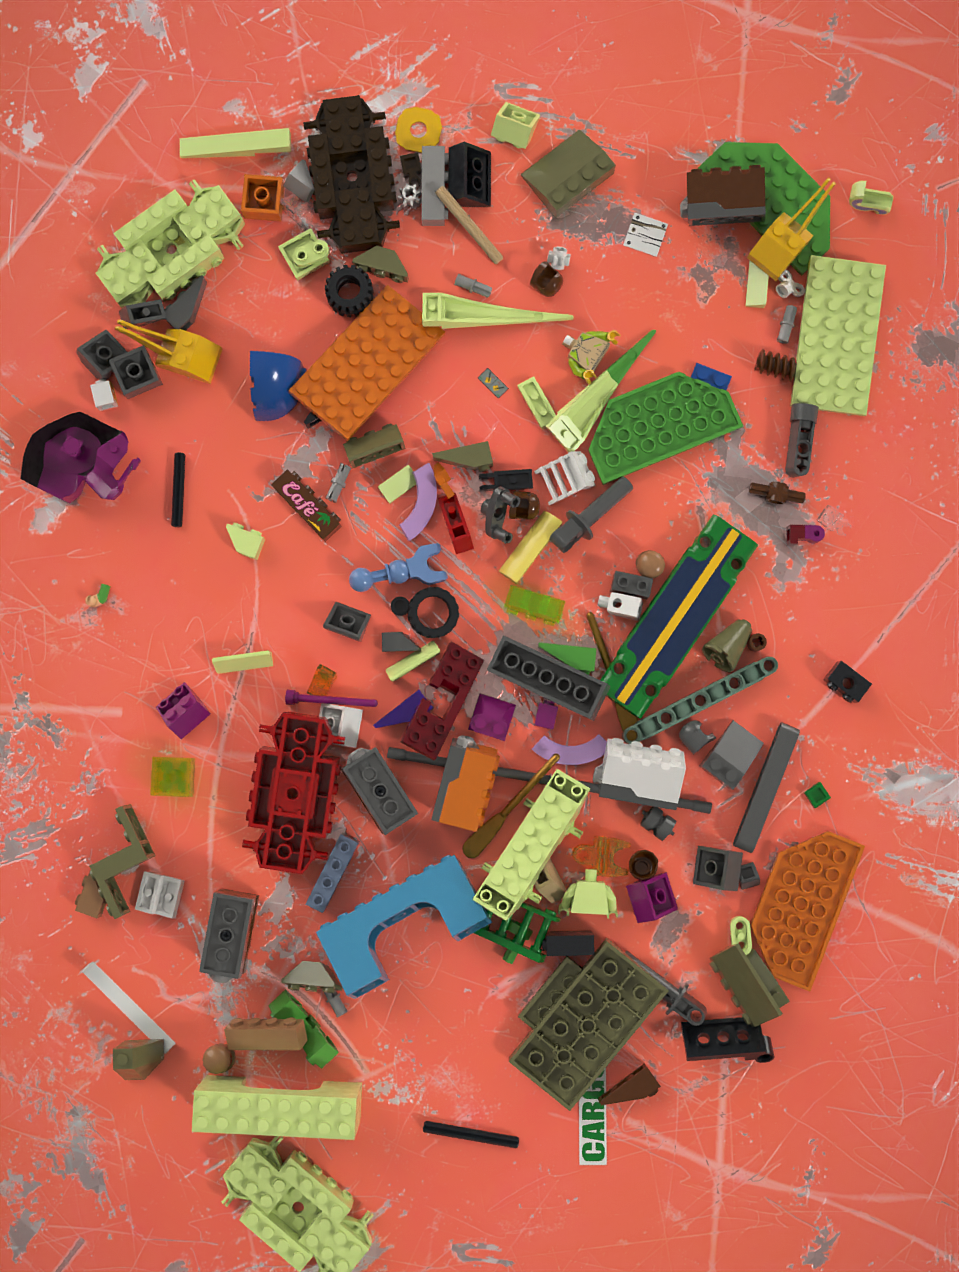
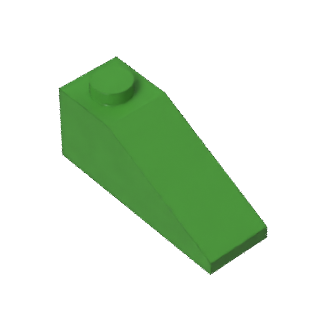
M538 643L539 649L558 661L588 675L590 672H594L597 648Z

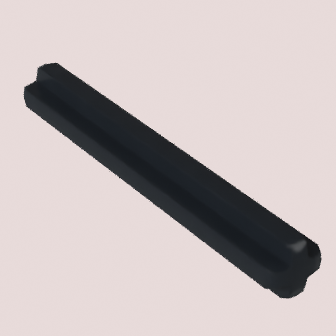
M181 452L174 454L171 526L176 528L182 527L186 455Z

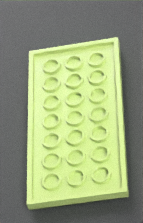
M815 255L809 257L796 356L797 365L794 373L790 407L795 403H806L818 406L820 411L858 416L867 415L886 265Z

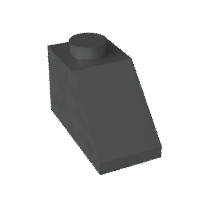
M161 299L126 305L119 311L121 320L138 327L167 318Z

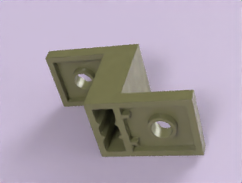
M131 804L116 808L117 814H115L118 823L123 825L125 829L124 836L132 845L89 866L91 878L97 881L99 886L98 892L102 899L105 898L108 905L106 909L114 919L131 912L114 877L156 856Z

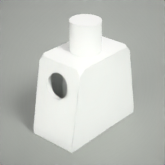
M611 592L610 597L600 595L597 606L607 608V612L611 615L638 621L643 601L639 597ZM616 603H622L619 608L615 607Z

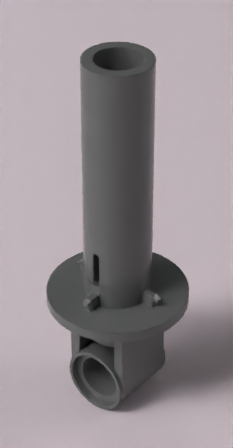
M622 476L579 515L572 510L567 511L566 517L568 521L556 529L549 540L563 553L570 550L582 537L591 540L593 533L590 527L633 490L630 481Z
M626 950L625 953L669 990L663 997V1000L668 1003L666 1005L668 1007L665 1012L666 1015L674 1010L692 1025L697 1026L703 1023L707 1009L702 1003L686 992L689 987L688 983L683 988L682 986L679 989ZM697 1010L702 1016L695 1017L692 1011Z

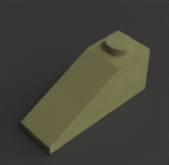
M488 441L432 453L434 461L474 471L485 472L490 470V467H493Z
M754 948L751 949L750 953L746 955L778 1007L781 1008L790 1002L756 950Z

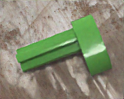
M511 919L507 930L515 934V938L521 923L514 919ZM529 927L524 937V942L529 940L533 933V930ZM507 949L502 959L507 963L513 964L518 953Z

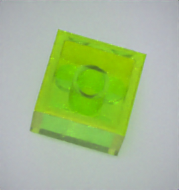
M153 756L150 796L193 797L196 758Z

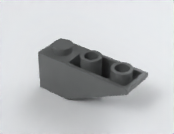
M201 275L199 278H195L191 282L190 287L177 296V300L173 304L165 307L164 310L167 317L165 320L174 329L186 331L195 322L207 285L204 276Z

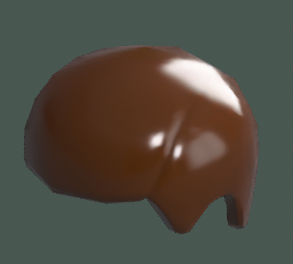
M648 850L637 851L629 860V872L636 879L642 881L650 879L658 870V859L653 852Z

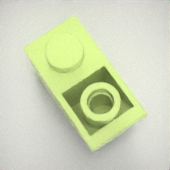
M235 522L233 525L227 523L226 528L236 551L241 555L258 560L266 540L261 536L262 533L253 529L250 532L243 530L244 526Z

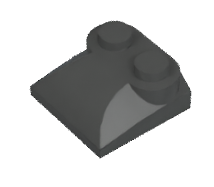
M104 330L76 350L83 365L99 380H107L111 377L113 369L109 360L127 352L107 330Z

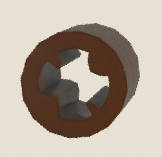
M753 634L747 642V647L754 652L760 651L765 648L767 640L763 634ZM758 638L760 640L758 642L761 644L755 647L753 645L755 643L752 641Z

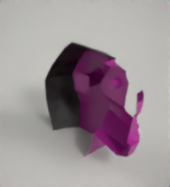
M76 412L55 420L32 434L25 448L20 479L69 504L81 495L85 482L100 498L115 500L122 494L126 479L132 470L137 469L141 460L138 457L133 459L120 479L116 480L112 474L114 468L128 451L129 442L126 434L122 430L115 429L89 415Z

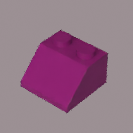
M667 872L654 875L647 880H638L626 886L637 923L655 921L678 910Z

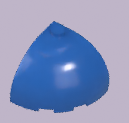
M250 351V376L252 383H254V388L251 387L250 390L251 401L256 406V408H253L256 421L279 419L287 415L297 405L298 400L289 394V389L307 371L299 359L281 353Z

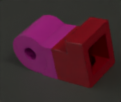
M789 525L786 527V546H795L798 544V541H807L815 544L825 537V530L819 525Z

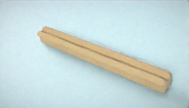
M441 186L435 192L436 195L494 264H498L503 259L502 254L448 190Z

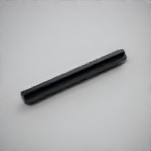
M425 1121L423 1125L424 1133L510 1148H518L519 1137L430 1121Z

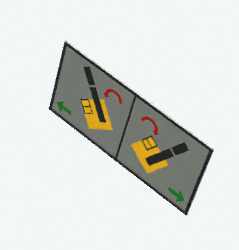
M489 368L478 377L498 399L509 389Z

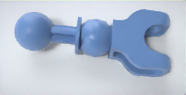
M435 543L420 546L412 558L406 559V561L394 560L389 565L385 564V569L370 572L366 568H357L351 572L349 584L355 591L365 592L372 587L373 583L388 580L389 584L392 582L401 584L408 579H417L426 585L444 582L448 579L447 573L445 571H432L427 565L429 557L440 553L441 545Z

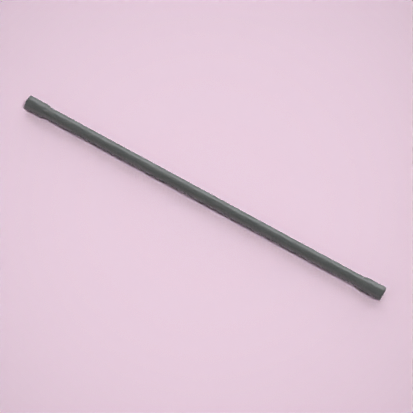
M389 747L387 758L412 761L445 767L447 758L439 756L433 761L421 753ZM498 767L497 771L492 772L495 776L528 782L536 774ZM545 775L538 783L547 785L552 776ZM579 781L590 788L589 792L599 794V784ZM679 798L677 807L710 814L712 802Z

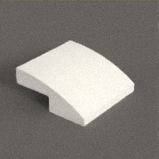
M144 871L135 910L171 919L176 918L185 880Z

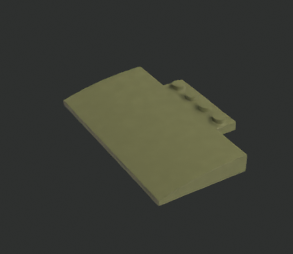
M608 938L603 941L594 952L595 955H592L583 967L566 956L518 1014V1018L532 1029L509 1056L508 1062L569 1111H571L669 991Z

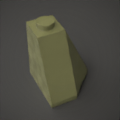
M164 1039L125 1040L113 1049V1070L124 1080H145L164 1060Z

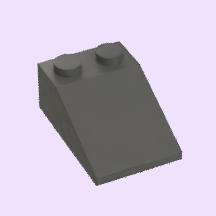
M732 720L699 767L728 789L734 790L764 743Z

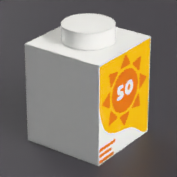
M98 380L95 384L90 385L95 407L98 410L102 411L118 407L114 386L109 380Z

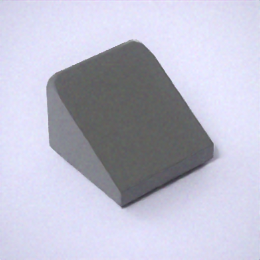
M754 862L741 865L739 883L742 890L760 885V877Z

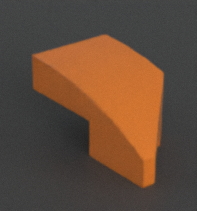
M437 462L433 466L434 476L449 499L455 495L447 483L451 478L445 468Z

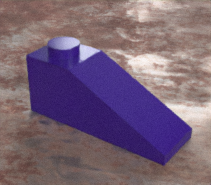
M420 690L416 691L373 726L381 728L410 722L415 713V708L419 705L422 698L426 699ZM430 705L428 711L431 712V710L433 709L432 705Z

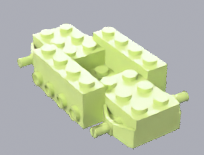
M192 180L189 185L194 190L195 195L189 206H187L175 189L113 233L126 250L125 252L109 254L104 245L100 246L102 250L99 247L97 248V251L103 257V261L96 275L121 308L126 305L146 302L154 289L163 302L173 299L177 292L190 287L191 282L195 278H199L201 275L205 276L209 269L218 267L222 263V260L225 258L217 245L230 241L237 250L244 246L239 240L238 234L244 227L245 222L219 185L201 188L196 180ZM171 245L177 247L176 252L173 254L167 253V249Z
M275 1136L269 1142L253 1137L223 1174L229 1193L221 1201L222 1204L228 1207L234 1198L251 1201L243 1211L239 1221L297 1271L301 1272L314 1254L319 1267L318 1272H351L372 1245L373 1239L366 1226L374 1217L373 1213L371 1212L370 1214V1211L367 1210L365 1215L359 1219L348 1216L347 1214L351 1211L354 1202L353 1196L347 1190H341L332 1177L327 1178L318 1165H312L303 1152H297L294 1149L287 1159L282 1162L277 1146L284 1139L283 1136ZM295 1202H301L304 1206V1209L302 1211H296L293 1208V1204Z

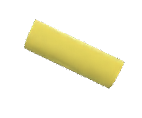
M543 511L498 572L517 585L548 544L552 533L560 528L563 522L551 513Z

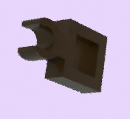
M418 152L400 156L404 177L409 176V186H412L411 182L413 180H417L419 186H421V179L417 175L422 173Z

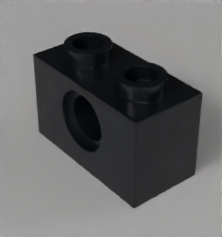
M837 661L823 679L827 682L826 686L835 692L838 690L843 694L841 697L849 703H858L872 685L871 682L843 661ZM845 678L849 679L851 683L848 689L843 686Z

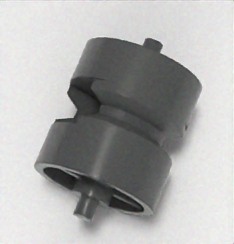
M652 806L649 811H642L644 818L640 826L648 831L652 829L655 837L663 841L668 835L671 834L673 836L675 834L672 830L677 821L669 815L663 816V811L660 808Z

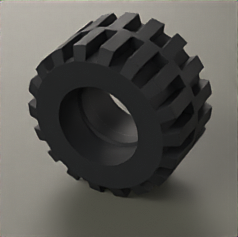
M343 265L344 268L340 269V267H337L336 272L331 271L330 278L327 277L325 294L333 311H338L341 316L346 314L347 317H351V314H355V317H357L359 312H362L373 301L372 282L368 274L363 272L362 268L356 269L355 265H351V268H348V265ZM354 283L360 287V292L353 299H344L338 294L343 285Z

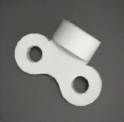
M785 270L778 278L781 283L776 286V292L780 297L786 298L791 293L795 297H801L805 293L803 285L794 282L788 270Z

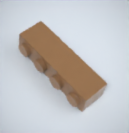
M293 1017L287 1019L235 1018L224 1029L228 1050H301L308 1040L304 1020Z

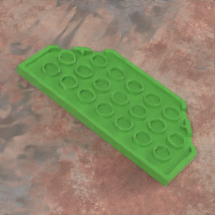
M725 142L698 167V169H702V172H710V169L715 167L722 168V171H729V168L732 166H741V170L749 169L750 165L765 167V222H749L762 236L782 213L785 212L792 218L821 187L778 143ZM824 189L795 219L801 226L825 193ZM829 194L806 228L807 231L814 235L813 238L790 264L801 276L808 270L809 257L811 255L823 256L830 249Z
M676 372L610 399L588 452L602 485H605L622 476L624 477L741 429L743 424L728 391L713 387L711 384L699 379H693L684 373Z

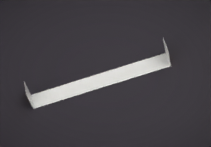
M94 962L89 963L79 973H84L149 1039H164V1054L176 1044Z

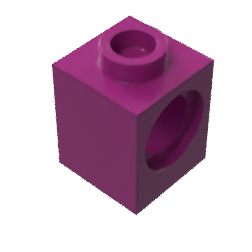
M544 700L543 703H539L534 726L554 729L558 707L554 706V702Z

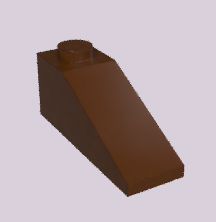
M644 1063L598 1097V1101L601 1105L644 1099L647 1096H654L661 1086Z

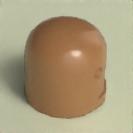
M653 550L642 552L638 555L635 562L638 573L643 577L656 578L665 569L664 558L660 553Z
M215 1044L209 1047L203 1054V1066L210 1073H224L233 1067L236 1056L234 1050H228L227 1044Z

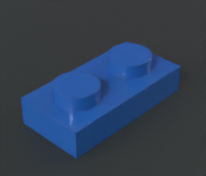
M696 363L691 378L709 383L718 389L727 390L732 376Z

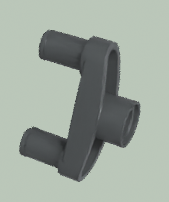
M502 486L496 488L491 498L482 503L481 513L486 516V534L506 544L510 543L513 538L511 533L502 528L507 505L512 508L518 507L520 498L511 494L508 489Z

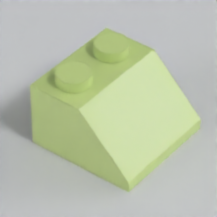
M505 102L496 115L491 136L495 137L498 141L509 142L516 148L526 149L531 141L540 114Z

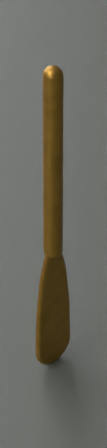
M588 612L586 617L607 670L611 660L595 616L592 612ZM615 703L622 731L639 721L637 717ZM629 730L626 734L629 741L636 739V733L633 730Z
M558 753L553 754L501 812L491 817L482 827L477 829V832H474L467 839L462 848L465 856L476 858L481 854L498 833L512 810L559 761L560 755Z

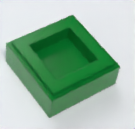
M821 782L816 783L803 792L813 808H817L831 798Z

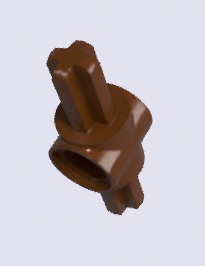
M752 482L749 486V493L766 496L767 502L773 504H784L786 501L804 503L806 493L789 490V486L782 482H770L769 485Z

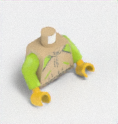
M616 330L610 332H582L577 340L567 335L562 345L570 349L567 359L573 374L584 379L590 385L592 382L589 378H597L594 372L610 347L609 342L611 341L614 345H617L618 341L614 338L616 336L621 337V335Z

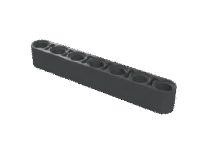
M783 722L778 726L733 842L734 847L749 853L754 851L797 742L800 729Z

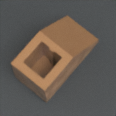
M89 873L82 881L81 886L83 890L75 900V905H77L75 911L97 919L102 917L107 902L105 898H101L98 892V883L91 878Z

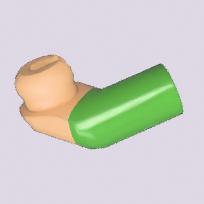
M101 584L98 594L86 597V604L90 607H98L107 601L111 586Z

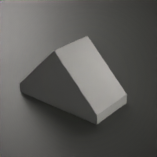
M301 160L288 174L283 186L303 201L309 202L314 192V186L306 160Z

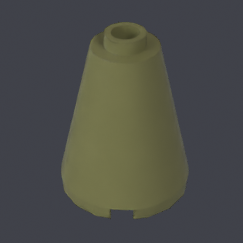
M738 619L708 641L702 648L708 661L710 659L716 662L714 666L728 673L733 671L752 633L751 624L745 619Z

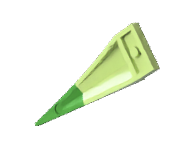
M651 330L590 385L576 395L557 412L558 414L546 426L568 453L575 451L585 441L611 395L654 336L656 330Z

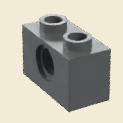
M615 571L610 592L647 600L650 597L653 578Z

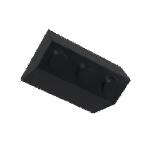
M465 141L449 147L448 192L461 207H491V152Z

